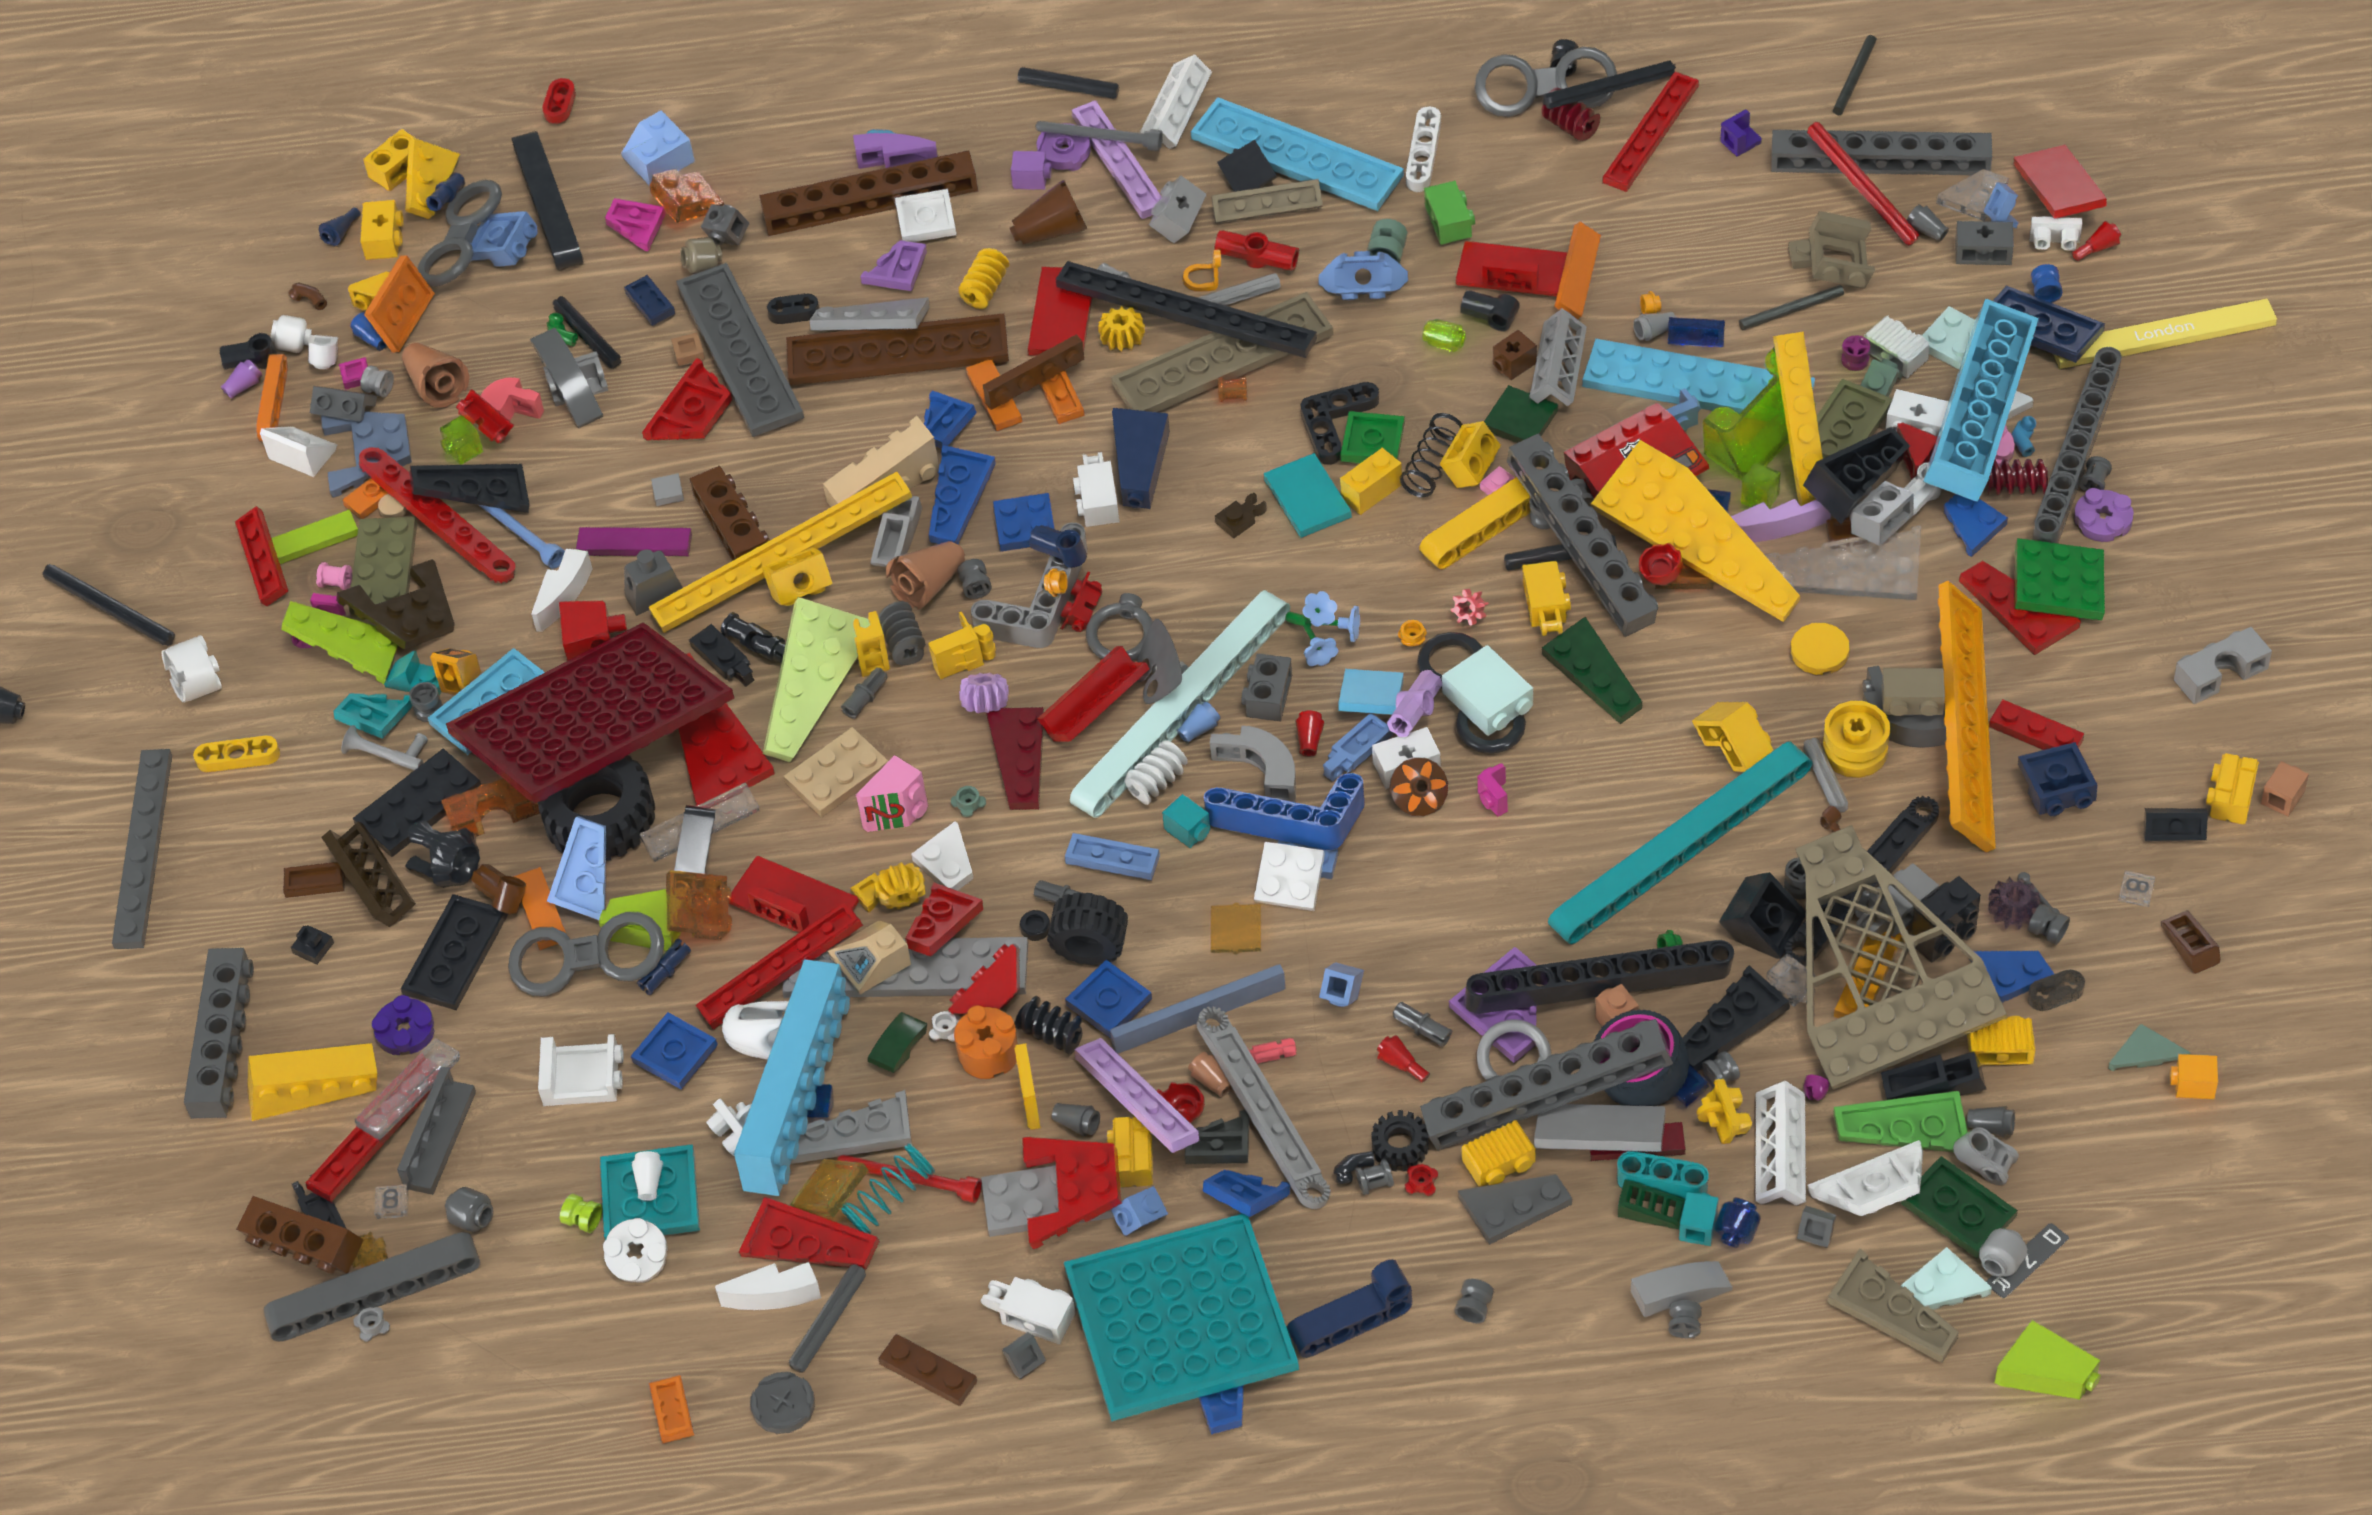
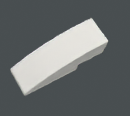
M566 549L559 570L547 569L531 613L536 631H544L560 617L559 602L575 601L592 571L588 551Z
M809 1262L781 1273L778 1272L774 1263L715 1286L721 1307L742 1310L779 1309L821 1298L818 1283Z

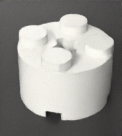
M201 635L162 650L165 670H169L172 677L169 679L180 701L184 703L222 688L219 677L215 673L219 671L218 663L213 655L208 656L206 652L208 651L207 645Z

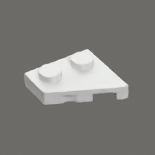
M956 821L911 854L913 862L937 884L958 891L973 880L970 862Z

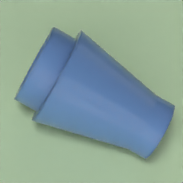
M1205 701L1201 705H1196L1181 727L1176 731L1182 740L1189 743L1194 738L1216 727V722L1221 718L1214 707Z

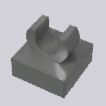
M1805 1206L1797 1239L1828 1248L1837 1215Z
M1029 1332L1017 1338L1002 1350L1014 1374L1020 1379L1046 1361L1035 1337Z

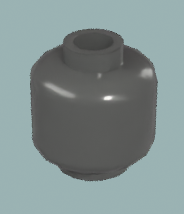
M468 1187L457 1189L449 1195L445 1203L446 1216L450 1224L469 1232H476L486 1227L493 1217L494 1210L488 1195Z

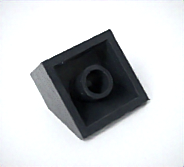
M1770 872L1745 877L1719 923L1737 942L1778 959L1784 954L1788 940L1797 932L1806 916V911Z

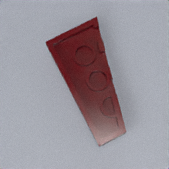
M1043 707L1000 708L998 711L986 713L1010 810L1039 809L1044 728L1037 718L1044 713Z

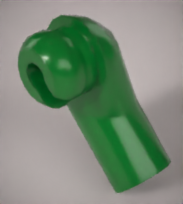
M551 313L546 325L547 330L555 327L566 345L575 346L578 335L565 330V326L562 323L564 318L561 314Z

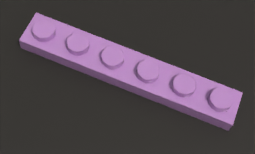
M1096 100L1072 109V117L1078 126L1116 130ZM1089 138L1090 144L1141 219L1152 216L1151 211L1155 204L1161 200L1162 196L1127 145L1121 141Z
M1102 1038L1075 1048V1059L1172 1153L1199 1141L1198 1130Z

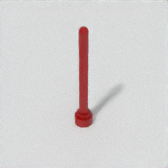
M841 1155L837 1158V1164L840 1167L883 1176L881 1168L887 1167L905 1179L897 1166L847 1155ZM902 1168L912 1183L956 1192L957 1196H960L963 1201L976 1203L979 1199L982 1189V1180L980 1178L967 1176L966 1178L956 1180L926 1173L928 1179H925L915 1170ZM884 1170L887 1177L898 1179L892 1173Z

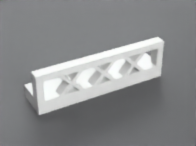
M1195 54L1173 64L1140 133H1144L1145 131H1150V129L1162 130V143L1168 149L1177 145L1212 73Z
M1787 1081L1756 1092V1202L1761 1205L1783 1197L1795 1206L1806 1202L1805 1094ZM1775 1097V1103L1767 1112V1100ZM1775 1121V1130L1767 1139V1130ZM1775 1148L1776 1155L1769 1166H1767V1157ZM1775 1175L1776 1188L1767 1191V1185Z

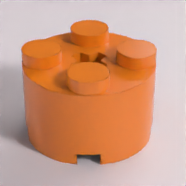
M978 1005L971 1007L968 1013L959 1020L954 1032L957 1054L963 1069L969 1075L980 1079L994 1078V1075L1004 1072V1074L1009 1072L1017 1062L1014 1048L1018 1045L1013 1018L996 1008Z

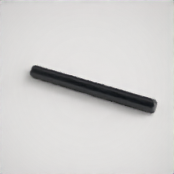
M1669 60L1544 94L1542 102L1543 105H1546L1547 109H1552L1667 78L1673 75L1676 65Z
M51 564L45 566V570L42 572L45 579L158 643L166 646L172 645L175 634L171 630L59 567Z

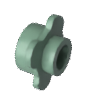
M964 786L957 791L956 796L951 798V805L958 807L961 810L962 816L970 817L974 811L986 805V798L979 796V792L975 787Z

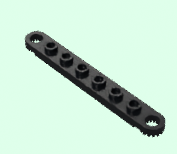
M1921 796V798L1916 797V799H1913L1909 806L1897 816L1867 852L1887 871L1892 873L1937 822L1939 818L1938 802H1935V799H1930L1929 796L1927 798ZM1924 807L1930 809L1932 813L1928 814L1927 817L1926 815L1922 817V815L1919 816L1916 810ZM1877 882L1870 885L1875 888L1879 887ZM1857 891L1847 894L1841 898L1853 901ZM1835 902L1829 916L1844 921L1850 907ZM1828 903L1821 905L1823 912H1825ZM1817 916L1813 918L1814 960L1829 944ZM1806 920L1785 946V958L1795 967L1807 966L1806 954L1804 957L1802 955L1799 957V955L1795 956V953L1792 951L1796 947L1806 948ZM1828 922L1834 937H1836L1841 927Z

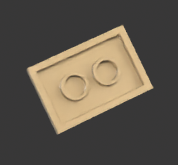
M851 727L784 775V780L822 818L862 789L883 768L888 760Z

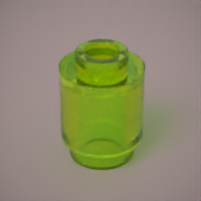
M1435 319L1434 321L1428 320L1426 322L1422 338L1423 341L1428 342L1429 346L1456 352L1458 348H1462L1464 345L1466 333L1463 332L1462 325Z

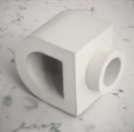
M310 335L308 362L317 369H329L337 360L338 337Z

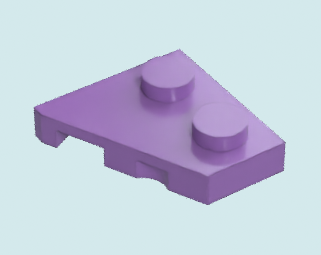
M898 241L891 248L890 252L882 255L877 260L875 268L869 273L864 271L861 274L862 284L912 291L927 253L926 244Z

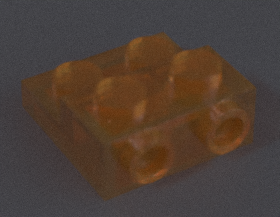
M676 169L652 175L650 192L676 223L706 216L711 205H724V202L698 172L681 176Z
M669 870L666 874L667 930L692 933V938L722 940L730 932L732 926V917L728 915L731 889L727 887V876Z

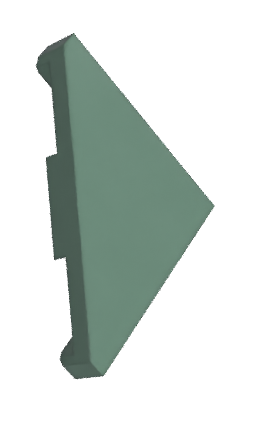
M2140 1023L2110 1061L2108 1069L2115 1071L2117 1068L2136 1065L2137 1068L2162 1065V1062L2177 1060L2178 1054H2190L2191 1052Z

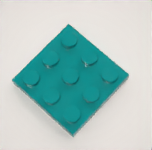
M693 1144L646 1150L658 1153L660 1160L663 1162L657 1188V1198L654 1200H641L638 1198V1190L632 1168L635 1155L645 1151L600 1157L605 1240L616 1225L635 1218H640L654 1224L663 1235L700 1231L695 1150Z

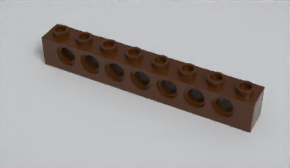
M969 150L759 196L768 236L897 209L895 202L897 197L948 189L949 197L977 192L978 186Z

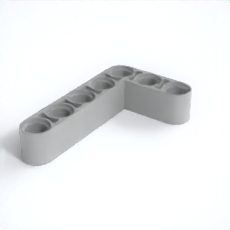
M1075 522L1062 526L1061 532L1075 530L1079 533L1087 553L1084 527ZM1050 555L1030 608L991 600H979L971 607L973 628L982 624L988 625L993 633V640L1034 648L1049 646L1054 640L1062 619L1060 614L1066 602L1069 601L1070 592L1077 580L1082 565L1070 568L1063 564L1062 559ZM1053 568H1057L1058 571H1065L1068 579L1066 592L1064 594H1057L1058 596L1056 597L1052 596L1044 588V576Z

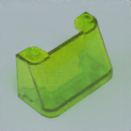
M1774 347L1765 357L1766 370L1773 377L1768 381V385L1745 409L1738 414L1729 407H1718L1703 420L1704 454L1740 480L1748 481L1755 478L1789 443Z

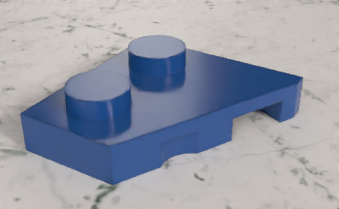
M931 391L929 395L931 403L929 409L925 411L924 425L934 436L935 446L942 449V445L948 446L977 412L973 404Z
M1955 494L1944 504L1946 517L1949 522L1953 523L1955 533L1958 538H1962L1966 545V552L1971 557L2007 525L2008 517L1981 499L1976 502Z
M1974 951L1983 960L2002 1003L2054 980V972L2039 951Z
M1222 1170L1203 1181V1192L1214 1197L1217 1201L1238 1210L1241 1214L1251 1217L1289 1196L1291 1186L1289 1183L1282 1181L1278 1187L1262 1184L1263 1177Z

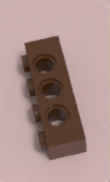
M720 465L689 478L695 500L732 561L770 541L765 530L760 532L758 528L759 522L754 512H748L746 509L748 505L741 492L737 494L735 491L736 485L731 474L726 475Z
M252 1196L236 1229L247 1236L245 1242L262 1249L265 1244L270 1246L268 1250L282 1257H286L287 1253L293 1255L292 1259L307 1266H310L311 1262H315L318 1269L332 1275L335 1270L345 1274L349 1272L364 1241L349 1229L256 1196Z

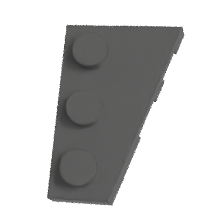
M1557 1174L1458 1190V1198L1489 1245L1572 1205V1197Z

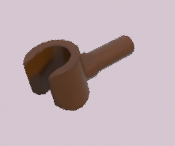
M1829 806L1823 811L1820 824L1825 829H1831L1832 832L1841 830L1837 824L1842 817L1841 813L1836 807Z

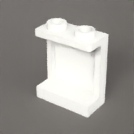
M608 1034V1043L561 1047H556L553 1037L541 1038L538 1091L543 1106L617 1101V1089H622L623 1084L622 1072L618 1070V1063H623L624 1055L622 1044L617 1045L615 1035Z

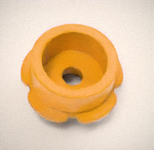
M1649 291L1648 294L1640 296L1642 314L1661 312V299L1659 295L1655 296L1652 291Z
M1053 568L1044 576L1045 590L1049 591L1054 597L1058 596L1057 594H1064L1066 592L1068 579L1065 571H1058L1057 568Z
M1417 620L1404 622L1398 631V637L1401 639L1402 644L1409 647L1423 644L1427 635L1423 624Z

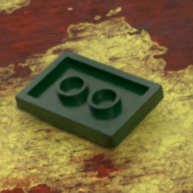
M1942 1156L1921 1176L1920 1193L1901 1201L1904 1207L1975 1258L1979 1257L1980 1248L1989 1235L1996 1229H2006L2017 1217L2018 1212L2017 1209Z

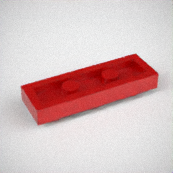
M2002 699L1989 721L1990 728L2042 750L2076 742L2079 748L2084 740L2085 733Z

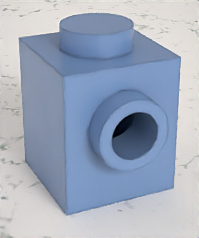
M1337 962L1325 968L1319 998L1329 1000V1003L1336 1006L1346 1007L1358 999L1364 970Z

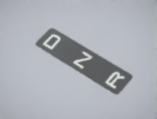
M2049 1223L2026 1244L2027 1256L2013 1275L2006 1277L1991 1276L1986 1282L2001 1298H2006L2069 1239V1236L2054 1224Z

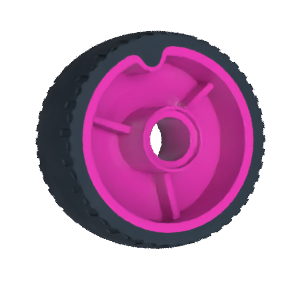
M1640 1009L1621 1013L1605 1023L1594 1041L1602 1039L1609 1033L1621 1032L1634 1027L1639 1022L1653 1019L1657 1020L1663 1032L1673 1065L1605 1089L1604 1091L1616 1103H1619V1105L1659 1106L1674 1097L1687 1079L1689 1059L1685 1043L1674 1024L1660 1013ZM1639 1047L1633 1048L1630 1052L1636 1051ZM1609 1058L1603 1059L1600 1063L1606 1062Z

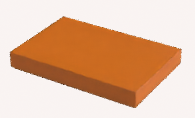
M407 255L400 256L364 315L391 352H400L435 293Z

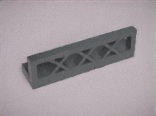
M440 1067L397 1171L404 1189L434 1195L476 1094L474 1085L455 1082L449 1068Z

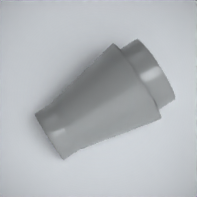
M1673 312L1640 314L1639 318H1636L1633 322L1637 338L1640 340L1645 339L1646 341L1677 326V319Z

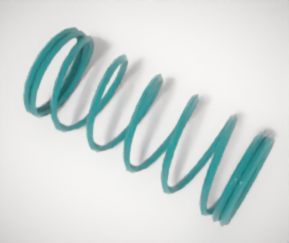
M907 1143L905 1150L916 1166L899 1155L894 1156V1162L905 1179L887 1167L881 1168L884 1178L893 1191L876 1179H869L873 1192L882 1204L864 1191L858 1190L857 1197L869 1216L849 1202H845L843 1207H841V1211L858 1230L871 1234L867 1225L847 1205L857 1210L874 1225L879 1226L878 1221L870 1212L859 1193L872 1200L886 1213L891 1214V1210L874 1188L872 1181L884 1188L898 1201L904 1203L903 1198L890 1182L884 1170L892 1173L909 1188L916 1191V1187L899 1165L897 1158L907 1163L925 1179H928V1175L925 1172L929 1175L935 1173L933 1166L910 1143Z

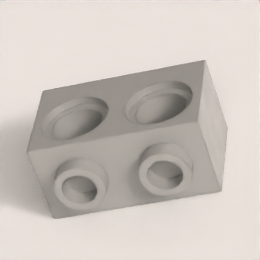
M1884 481L1851 511V533L1879 546L1882 545L1913 516L1914 493Z

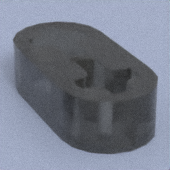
M2069 969L2036 980L2029 987V1005L2037 1011H2048L2081 998L2084 992V976L2076 970ZM2065 982L2076 985V988L2072 989L2070 985L2065 986ZM2037 992H2041L2042 995H2048V998L2044 999L2041 995L2037 996Z

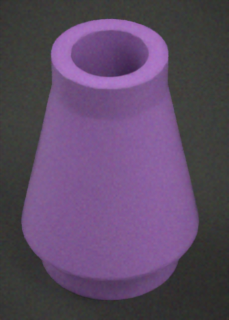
M247 359L244 363L240 362L221 388L232 399L237 394L259 383L258 379L262 376V373Z

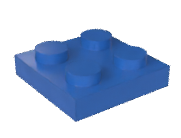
M1049 493L993 501L1000 551L1030 547L1031 531L1036 525H1044L1055 529Z
M1105 960L1065 998V1003L1067 1007L1111 1038L1110 1029L1129 1022L1152 999V994L1115 965Z
M667 1012L634 1051L631 1059L634 1064L682 1089L718 1044L716 1038Z

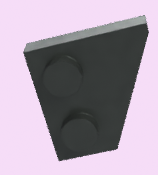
M1246 1110L1239 1111V1117L1224 1122L1221 1118L1205 1127L1196 1128L1199 1133V1141L1185 1147V1164L1248 1163L1250 1117Z

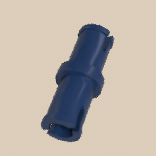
M454 173L446 181L440 182L436 186L435 191L426 199L428 208L432 211H438L445 203L451 202L456 197V193L464 187V177L459 173Z
M676 939L673 945L663 954L657 967L646 977L637 981V985L642 991L647 989L646 994L652 995L654 990L667 977H672L675 973L674 969L691 953V949L686 943L681 945L682 940Z

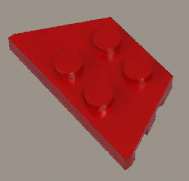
M696 358L642 431L643 439H704L732 401L731 392L718 382V378L712 372L709 373L701 359Z

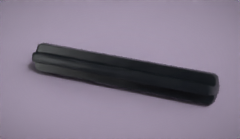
M1021 67L1018 72V81L1020 83L1112 99L1117 98L1119 94V85L1113 82Z
M563 296L554 299L552 303L554 310L563 316L567 324L594 352H597L600 359L611 369L619 366L622 362L620 355Z
M1612 535L1613 543L1617 548L1616 538ZM1562 544L1505 554L1504 564L1506 569L1510 571L1521 569L1522 565L1551 561L1559 562L1572 558Z

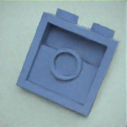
M527 211L491 214L486 220L481 222L471 244L474 251L472 261L490 259L495 267L516 265L520 258L526 255V246L531 238L537 235L536 223Z

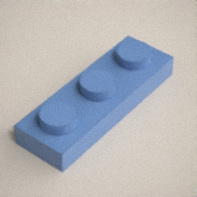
M1073 833L1065 854V863L1152 880L1160 853L1159 849Z

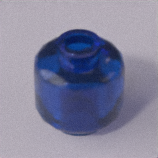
M1733 1198L1732 1201L1724 1202L1714 1225L1715 1231L1722 1236L1720 1241L1734 1248H1738L1740 1244H1750L1761 1221V1216L1756 1211L1757 1206L1741 1198Z

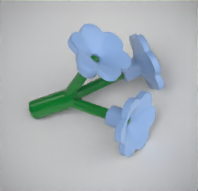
M1320 591L1317 594L1310 593L1305 597L1306 605L1302 609L1304 615L1290 611L1285 616L1286 622L1303 626L1311 640V646L1304 651L1306 663L1309 666L1317 664L1324 666L1330 662L1331 658L1338 654L1336 641L1333 638L1324 640L1316 637L1311 629L1312 625L1316 627L1331 625L1338 626V629H1348L1351 642H1355L1359 636V606H1354L1351 609L1349 618L1339 617L1338 620H1335L1336 602L1330 600L1326 592Z

